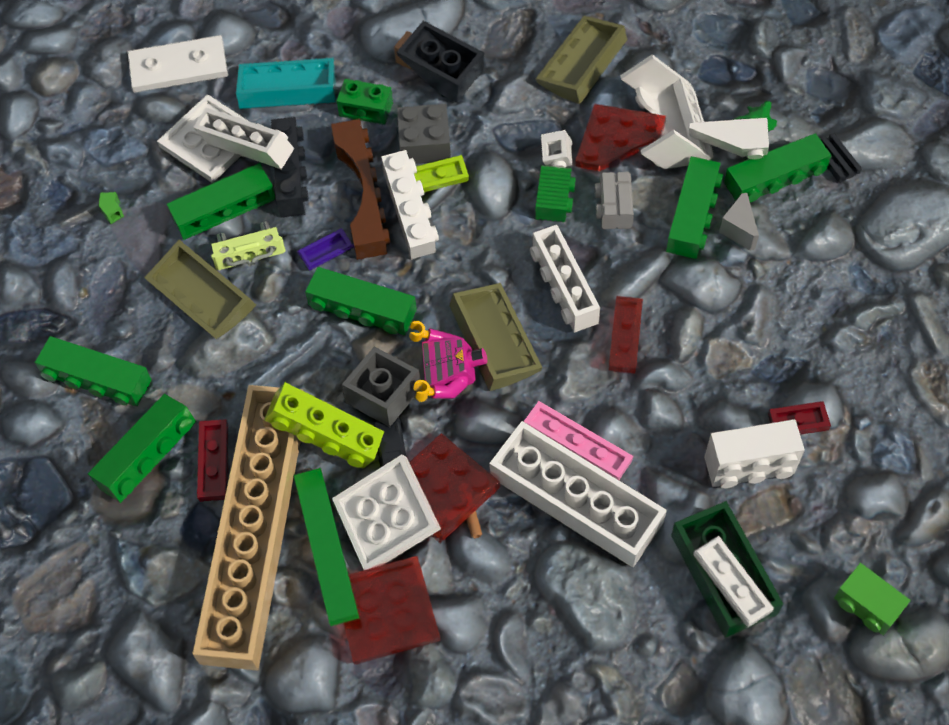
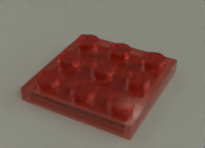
M442 433L409 462L441 528L431 535L439 543L444 541L501 487L499 480Z
M418 556L349 574L359 619L344 622V627L354 665L441 641Z

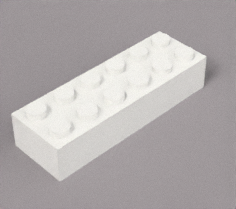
M521 421L490 462V477L631 567L636 565L664 523L667 512L665 508Z

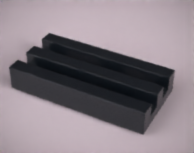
M831 133L828 138L826 136L821 138L822 143L832 155L827 168L839 183L861 173L862 167L835 133ZM838 164L843 169L845 174H843V172L839 169V167L837 166Z

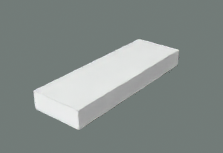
M719 536L694 551L693 555L747 627H750L773 611L772 605Z

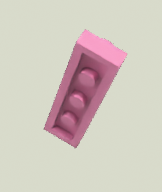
M540 401L537 402L524 420V423L617 480H620L633 461V455Z

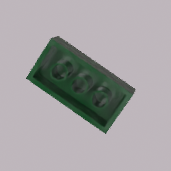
M727 501L674 522L671 533L673 541L725 638L749 627L745 625L693 555L695 550L718 536L721 538L774 608L770 614L750 627L777 616L783 606L780 596Z

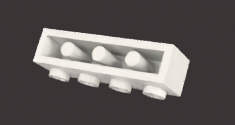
M207 107L193 127L212 146L279 169L283 168L294 150V147L287 140L288 136L279 130H274L258 123L255 124L243 118H237Z
M406 150L381 156L383 172L410 258L414 259L436 253L435 241H438L439 237L435 225L430 226L428 218H431V212L428 203L423 204L421 198L424 195L421 181H416L414 173H417L414 159L408 158Z
M558 225L534 232L533 247H530L531 256L534 262H539L542 278L545 283L549 282L552 298L556 304H560L565 324H570L574 333L599 324L600 306Z

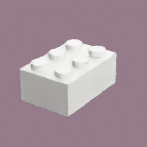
M794 419L711 433L704 458L712 487L731 488L742 482L749 481V483L755 484L764 481L766 478L776 477L777 479H785L792 476L796 472L805 449L796 420Z

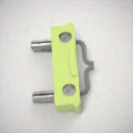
M264 221L266 230L262 222L260 224L261 231L228 240L226 235L221 233L223 241H221L220 234H218V242L211 244L213 250L211 256L216 270L242 264L252 266L255 265L257 260L284 253L286 251L282 237L278 234L277 227L270 228L269 223Z

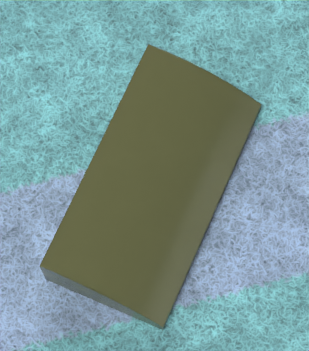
M583 16L537 76L536 82L550 92L580 104L627 41L625 26Z
M178 240L144 277L215 339L236 326L256 306L246 294L181 240Z
M501 283L453 293L449 306L466 342L470 345L472 351L484 348L486 352L487 364L480 365L478 368L489 391L517 383L542 370V365Z

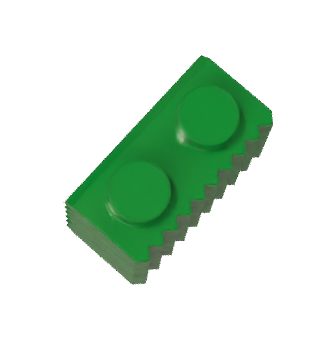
M541 165L535 219L565 222L567 213H572L573 198H569V192L575 191L576 177H571L572 168Z

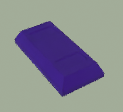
M340 228L299 249L297 253L310 271L354 248V245L344 230Z

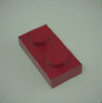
M824 401L769 409L768 412L770 423L795 419L800 435L829 431L831 427Z

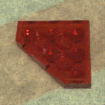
M594 104L575 160L576 167L601 171L609 167V163L619 158L623 160L639 152V148L649 143L651 144L662 137L666 116Z

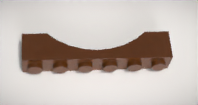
M360 119L331 124L337 159L345 163L356 174L363 188L360 208L350 224L356 258L359 260L386 255V244H390L388 228H382V223H386L384 208H378L377 204L382 202L379 187L374 188L373 184L378 182L375 167L370 168L369 163L374 161L371 147L366 148L365 143H370L367 128L362 129Z

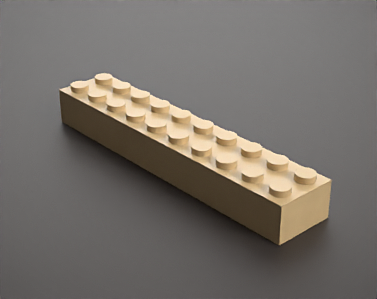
M248 385L193 650V656L200 665L259 670L301 442L297 436L287 431L277 430L271 423L264 420L274 394L279 387Z

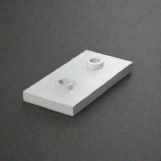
M222 35L128 51L131 84L134 93L228 77Z

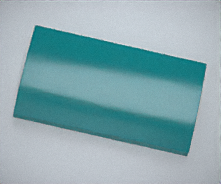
M334 58L239 64L236 89L239 109L335 102Z

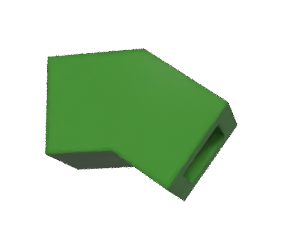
M100 193L99 207L108 222L113 224L124 217L119 206L120 200L117 193Z

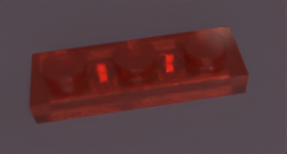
M616 296L609 371L636 372L643 303L641 298Z

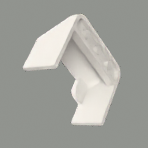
M650 55L620 75L621 80L636 90L638 105L642 109L645 108L651 112L658 140L640 150L643 156L663 169L688 166L691 156L711 160L714 157L711 144L689 136V123L704 122L695 91L686 79L654 55Z

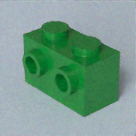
M344 79L336 101L339 117L360 119V121L386 125L393 105L392 88L382 84L377 85L359 80Z

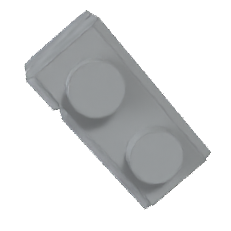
M601 173L599 183H595V198H600V204H596V219H601V227L603 229H615L617 227L618 229H630L633 225L634 217L631 173Z

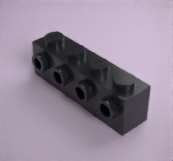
M296 117L271 119V129L279 130L286 134L288 142L294 147L283 168L274 167L276 202L280 217L306 215L305 202H309L307 186H303V181H307L306 167L302 166V161H306L304 146H300V141H304L302 126H297Z

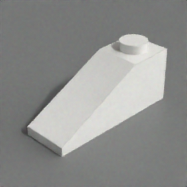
M767 118L689 123V136L738 156H747L748 159H760L763 155L768 154Z

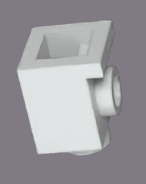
M566 130L542 134L543 163L546 166L566 168V166H571L572 140Z

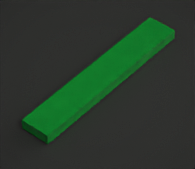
M318 468L296 474L294 479L329 624L334 626L359 619L322 470Z

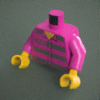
M419 321L411 323L410 328L418 330L420 333L410 332L409 338L414 342H418L422 338L426 339L425 342H422L425 381L418 380L414 383L413 387L414 391H418L415 396L417 401L423 402L427 400L428 396H431L432 399H453L468 385L475 382L474 367L487 364V355L484 348L472 351V348L464 338L430 328L427 331L424 324Z

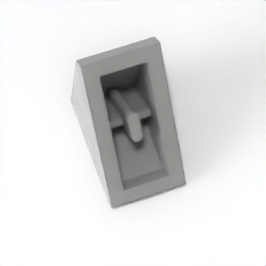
M742 193L722 218L719 233L749 250H755L759 234L748 194Z

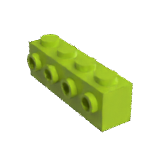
M286 382L275 392L264 419L271 423L275 429L287 431L297 436L300 441L312 443L322 448L326 454L336 455L347 460L349 465L363 469L375 459L384 431Z

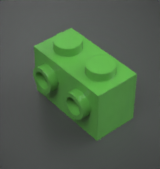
M862 563L856 567L834 597L842 609L848 613H854L863 620L864 625L873 632H879L883 636L911 601Z

